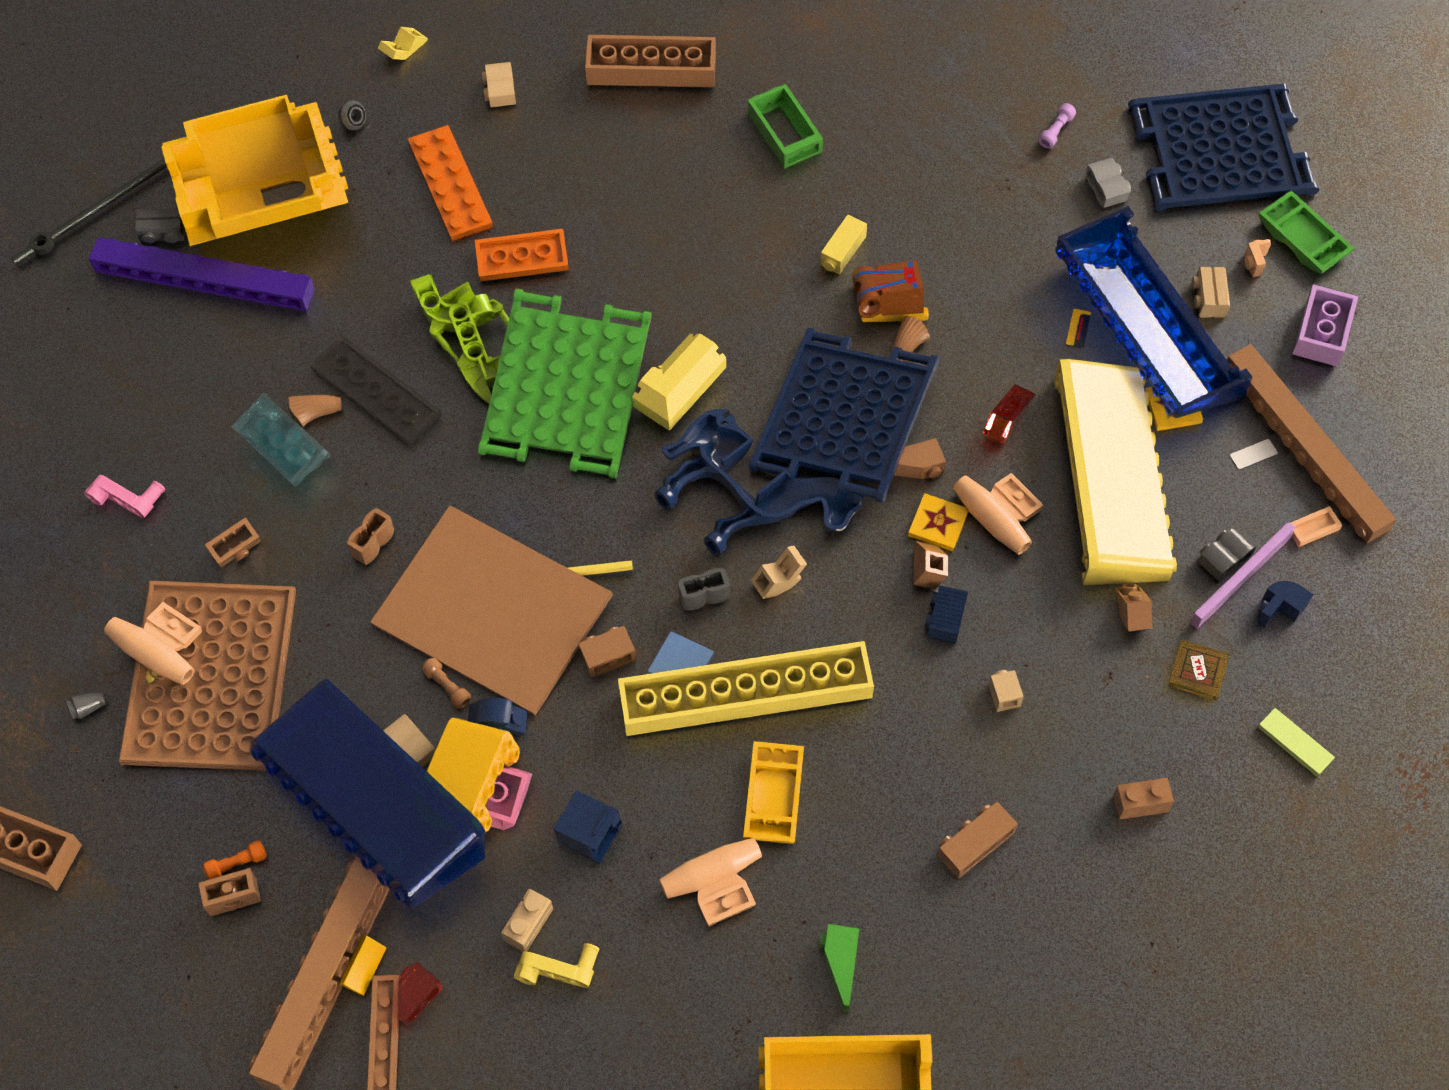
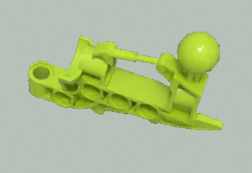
M432 274L410 280L423 314L431 324L429 330L431 337L436 339L445 351H448L454 358L459 371H461L472 390L482 400L490 404L491 393L489 388L494 386L501 355L493 358L492 356H487L476 327L489 323L497 317H501L505 325L508 326L509 317L505 313L503 305L495 299L489 300L486 294L475 296L469 282L440 297ZM429 304H436L434 307H427ZM459 315H465L462 319H456ZM444 331L456 333L463 351L460 358L442 337ZM466 334H472V337L464 338ZM474 353H480L478 357H471Z

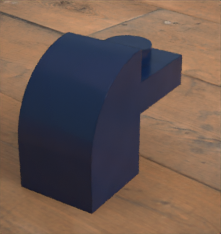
M1279 581L1267 588L1262 598L1264 602L1258 609V612L1261 614L1257 623L1266 627L1278 611L1295 622L1308 606L1314 594L1291 581Z
M484 698L470 704L468 721L522 736L526 731L528 711L512 706L511 700Z

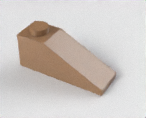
M934 438L906 446L894 475L924 479L928 477L936 478L944 473L946 460L937 439Z

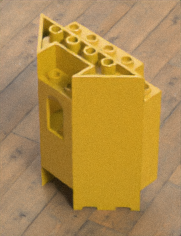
M283 95L185 121L183 124L187 137L162 143L163 146H161L177 196L175 198L190 246L348 203L345 193L348 185L345 176L340 177L339 173H342L343 169L340 160H335L334 156L338 155L334 142H329V139H333L329 126L324 127L317 102L295 107L294 102L289 103L288 96ZM292 182H301L306 186L305 192L299 197L265 206L261 192L263 190Z

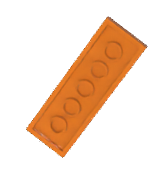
M446 125L407 138L451 241L453 242L493 228L492 220L449 126Z

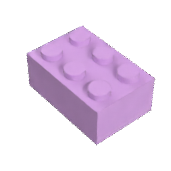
M1313 284L1306 300L1292 354L1338 367L1345 352L1358 296Z

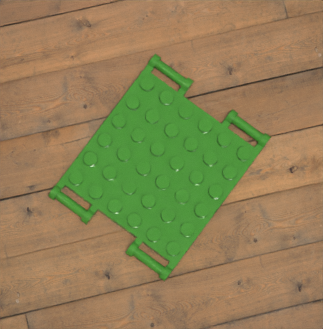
M515 289L484 430L478 447V454L486 455L489 453L516 458L517 461L525 462L529 447L573 454L570 462V471L577 472L578 470L609 475V478L616 479L633 405L632 396L636 391L649 331L651 312L644 311V313L623 310L606 304L602 321L560 314L561 296L554 295L549 297L526 293L522 289ZM524 301L552 307L551 312L521 307V304ZM615 317L642 322L641 328L611 323V318ZM491 439L496 441L520 445V448L513 449L508 447L491 445L489 443ZM581 456L612 461V464L607 466L580 461Z

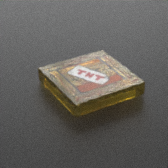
M1181 639L1168 686L1217 700L1230 654Z

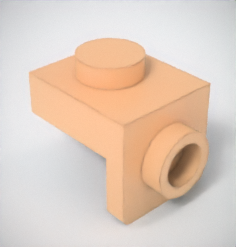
M1269 239L1255 240L1248 243L1244 254L1246 269L1250 270L1252 277L1262 275L1266 264L1263 256L1267 255L1271 245Z

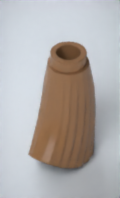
M905 316L897 332L892 350L896 346L902 348L903 351L913 352L920 344L930 340L929 332L923 322L915 317Z
M304 395L288 398L290 417L301 427H304L307 423L318 417L342 411L341 397Z

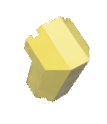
M689 334L662 365L658 366V368L652 367L640 380L638 387L641 390L639 394L634 392L632 396L633 407L670 431L725 370V355L722 353L719 356L716 352L718 346L702 334H696L694 337L693 334Z

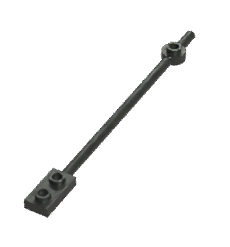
M165 158L50 233L37 232L33 234L29 239V246L11 257L13 263L17 265L34 253L38 255L49 253L54 247V240L167 168Z

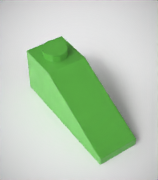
M828 924L827 932L821 933L820 948H825L824 959L842 1011L848 1013L859 928Z

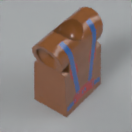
M917 260L877 265L875 269L869 266H859L852 272L853 285L857 294L858 311L863 318H873L880 313L883 316L924 313V287Z

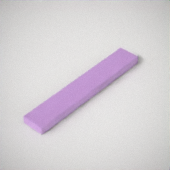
M1290 522L1286 523L1194 613L1191 625L1198 629L1291 538L1296 527Z

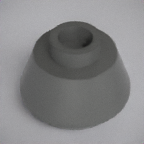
M348 101L340 107L338 119L347 129L358 130L366 121L365 108L358 101Z

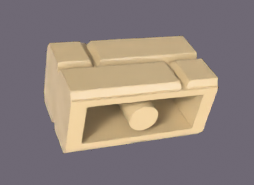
M1198 268L1196 276L1192 277V289L1197 292V295L1194 297V308L1199 309V316L1201 318H1211L1212 316L1214 318H1225L1230 308L1226 268Z
M528 889L523 897L524 901L519 903L501 932L506 943L522 952L528 951L553 911L551 900L532 889Z

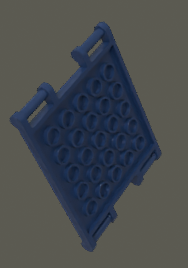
M1274 84L1130 100L1128 107L1133 114L1136 125V138L1138 141H1145L1151 137L1154 138L1161 167L1150 168L1146 171V177L1151 183L1155 198V210L1163 211L1172 207L1284 196L1290 191H1293L1295 194H1317L1320 189L1318 183L1314 181L1309 164L1310 156L1307 152L1293 153L1284 125L1291 126L1298 122L1297 114L1293 111L1288 95V85ZM1276 95L1280 97L1284 113L1280 111ZM1146 108L1151 127H1145L1140 109ZM1296 163L1301 166L1305 183L1301 181ZM1162 177L1165 179L1169 197L1166 198L1163 197L1159 178Z
M808 328L750 460L749 470L754 472L759 470L780 475L787 469L792 479L797 478L800 466L841 476L837 488L838 492L855 493L875 498L876 501L884 503L935 369L938 368L940 357L903 351L902 348L896 346L893 348L889 358L850 350L853 341L850 336L839 337L816 332V329ZM814 340H815V341L824 342V343L833 344V345H838L839 347L832 346V345H827V344H822V343H818V342H814ZM900 359L906 360V361L915 362V363L924 364V365H927V366H923V365H918V364H914V363H909V362L900 361ZM762 457L789 463V468L762 462ZM851 478L877 484L879 488H870L850 483L849 481Z

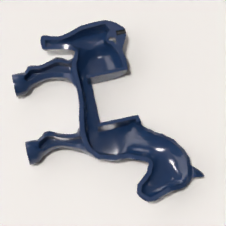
M714 409L705 412L687 427L684 434L676 442L662 447V453L670 461L687 451L700 448L696 459L684 461L674 474L663 480V486L654 493L655 499L663 509L669 511L676 506L678 495L687 484L709 477L721 482L733 494L742 511L739 514L717 520L714 531L704 538V544L707 549L717 557L726 550V542L735 531L744 527L776 523L791 517L806 506L820 502L824 510V525L827 530L831 532L842 531L846 528L851 517L862 506L863 495L850 492L840 493L837 491L839 478L813 476L792 479L787 469L757 492L755 499L726 473L746 455L753 442V439L738 427L733 414L726 409Z

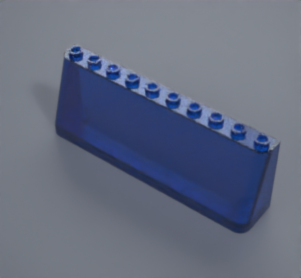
M1129 206L1058 236L1057 247L1055 248L1058 258L1062 259L1067 265L1069 274L1076 278L1081 291L1088 295L1093 308L1099 311L1103 317L1104 324L1111 328L1115 334L1116 341L1125 348L1129 360L1136 364L1141 377L1148 381L1153 394L1162 401L1165 411L1169 416L1180 418L1245 397L1253 377L1247 369L1239 371L1240 368L1238 366L1232 368L1137 237L1138 228L1131 225L1130 218L1134 217V213Z
M324 679L312 687L251 741L249 751L256 761L260 760L265 765L267 772L271 776L275 775L280 780L283 788L286 791H291L296 796L299 804L303 807L306 806L312 812L316 821H322L327 826L329 833L334 838L338 837L343 842L346 850L350 854L354 853L360 859L363 867L366 870H371L376 875L380 884L384 887L387 886L393 892L397 901L400 903L404 902L410 909H413L485 859V830L481 822L328 679Z

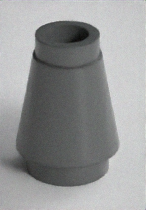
M101 691L71 696L70 700L65 701L72 720L76 718L80 720L101 708V706L106 705Z

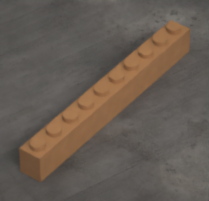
M1252 344L1229 355L1224 367L1228 377L1237 383L1241 393L1250 399L1255 410L1264 416L1269 427L1277 432L1283 444L1290 448L1295 454L1297 461L1304 465L1313 481L1322 487L1327 498L1335 503L1341 515L1353 525L1357 535L1362 537L1366 543H1369L1390 531L1396 518Z

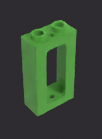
M786 84L774 87L770 91L748 99V115L784 168L822 152V136ZM775 109H781L802 140L784 147L763 115Z

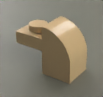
M790 546L785 549L775 563L762 565L750 581L763 599L778 596L791 589L802 579L799 574L807 563L795 546Z

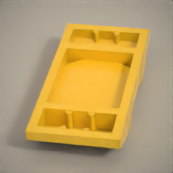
M754 741L743 839L754 838L759 841L795 844L804 746Z

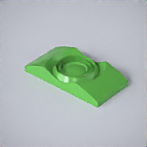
M1293 191L1288 192L1259 212L1260 220L1273 238L1285 243L1294 252L1301 264L1320 274L1345 258L1355 249Z

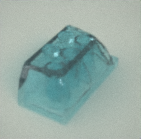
M265 393L231 426L295 487L331 456L319 442Z

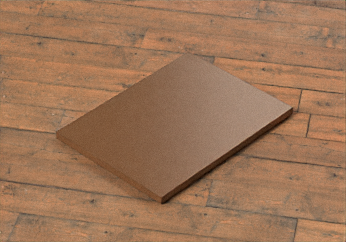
M450 505L370 623L372 626L430 658H436L442 665L501 698L511 700L512 704L536 716L579 649L578 643L586 638L613 596V593Z
M149 581L142 622L143 629L146 618L164 602L201 626L202 632L186 649L183 648L176 651L194 668L192 678L185 685H181L163 676H154L150 669L138 661L135 662L118 761L120 765L272 771L296 596L295 587ZM148 670L150 676L155 679L151 684L148 683L145 677Z

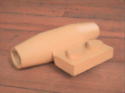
M1012 473L994 484L991 493L968 476H963L955 483L953 489L967 510L994 538L1018 555L1030 547L1032 540L1019 522H1025L1042 510L1044 505Z
M162 602L146 618L144 629L117 617H113L106 624L104 633L124 653L154 673L181 685H185L192 678L194 668L176 651L183 648L186 649L202 632L201 626L166 603Z
M754 838L723 845L683 863L660 878L659 883L667 899L698 891L697 904L709 927L756 906L746 881L737 873L761 858L762 854Z

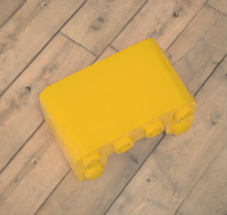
M451 718L448 721L415 800L416 810L427 825L483 839L485 832L490 829L492 818L489 816L485 805L488 798H491L493 795L496 778L502 773L504 766L510 767L519 758L520 748L510 732L457 718Z

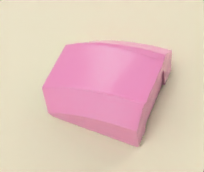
M503 767L502 773L497 776L494 783L493 795L491 798H488L485 805L489 816L492 818L491 827L506 830L514 826L530 784L531 773L512 767Z

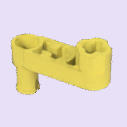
M584 943L577 965H571L532 952L523 951L513 978L527 985H536L538 976L542 975L571 985L589 988L594 973L592 968L600 949L595 945Z

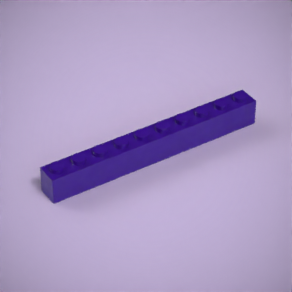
M98 237L89 257L95 272L306 312L315 291L311 277L305 274H293L283 270L266 269L262 266H250L240 262L223 261L219 258L201 257L198 254H185L176 250L159 249L155 246H142L134 242L126 243L112 238Z

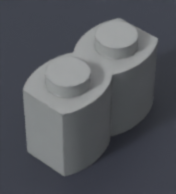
M1113 158L1088 164L1085 172L1086 179L1103 208L1128 200L1131 192L1130 183L1124 179L1121 166Z

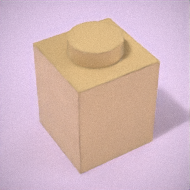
M1000 670L991 675L988 686L996 711L1021 707L1023 693L1015 670L1008 672L1007 670Z

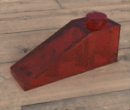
M1014 384L990 413L983 436L989 438L992 442L1004 445L1034 399L1035 393Z

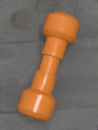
M257 840L249 843L247 849L238 852L237 855L230 858L226 857L219 861L215 859L209 860L202 867L207 880L222 876V873L231 870L232 867L239 864L243 865L250 861L260 862L266 859L267 853L262 842Z

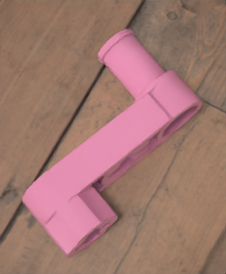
M99 475L86 489L84 495L98 506L102 505L108 498L133 514L145 518L153 509L154 502L165 492V488L157 481H153L141 496H137L107 477Z

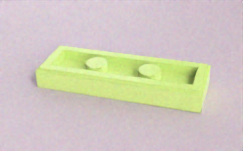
M1276 708L1258 726L1262 732L1316 777L1335 758Z

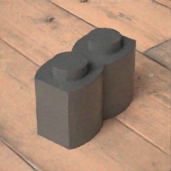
M1236 527L1229 531L1226 529L1221 532L1216 542L1213 544L1207 543L1199 552L1201 556L1198 562L1218 581L1223 580L1235 568L1246 562L1255 551L1256 546Z
M711 569L702 575H690L679 580L678 594L683 610H695L703 607L706 603L716 604L730 597V583L725 569Z

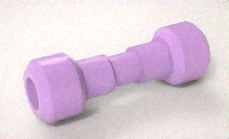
M1064 103L1060 106L1054 124L1048 130H1044L1038 137L1042 147L1050 149L1055 145L1061 127L1066 122L1072 121L1076 115L1073 105Z

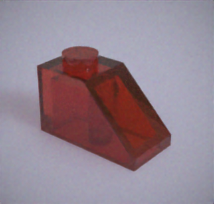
M418 961L413 966H407L401 973V979L398 981L399 1019L406 1028L443 989L441 982Z

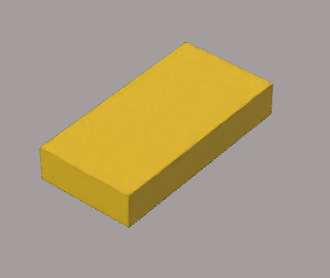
M362 935L339 984L358 995L364 996L387 947L368 936Z

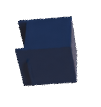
M576 790L553 830L559 844L601 863L623 823L619 810Z

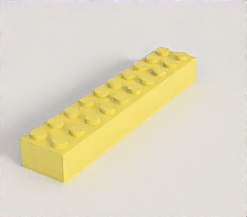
M864 641L618 679L626 736L869 699L873 697L874 690Z

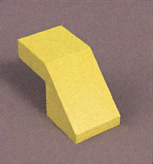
M400 27L394 42L381 41L378 49L392 59L406 60L424 45L428 38L414 28Z

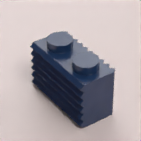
M939 585L938 593H932L930 606L934 607L933 614L928 613L925 627L929 628L928 637L947 640L953 643L957 642L968 591Z

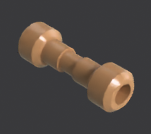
M430 658L423 663L421 672L428 679L433 678L445 689L444 691L450 696V702L456 709H462L469 704L471 694L465 688H459L448 679V676L442 671V664L436 658Z

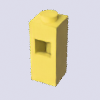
M847 215L822 250L820 265L826 270L840 275L866 238L867 223Z

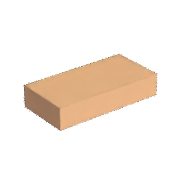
M1330 506L1291 522L1296 527L1292 538L1298 547L1334 533L1342 527L1341 522Z

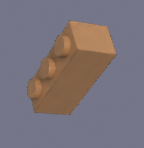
M998 802L992 806L989 804L984 806L978 812V817L972 822L967 820L959 827V832L955 836L949 835L940 842L938 857L957 879L1016 832L1018 823Z

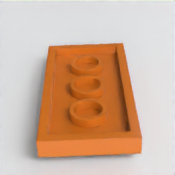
M563 229L475 240L480 282L569 270Z

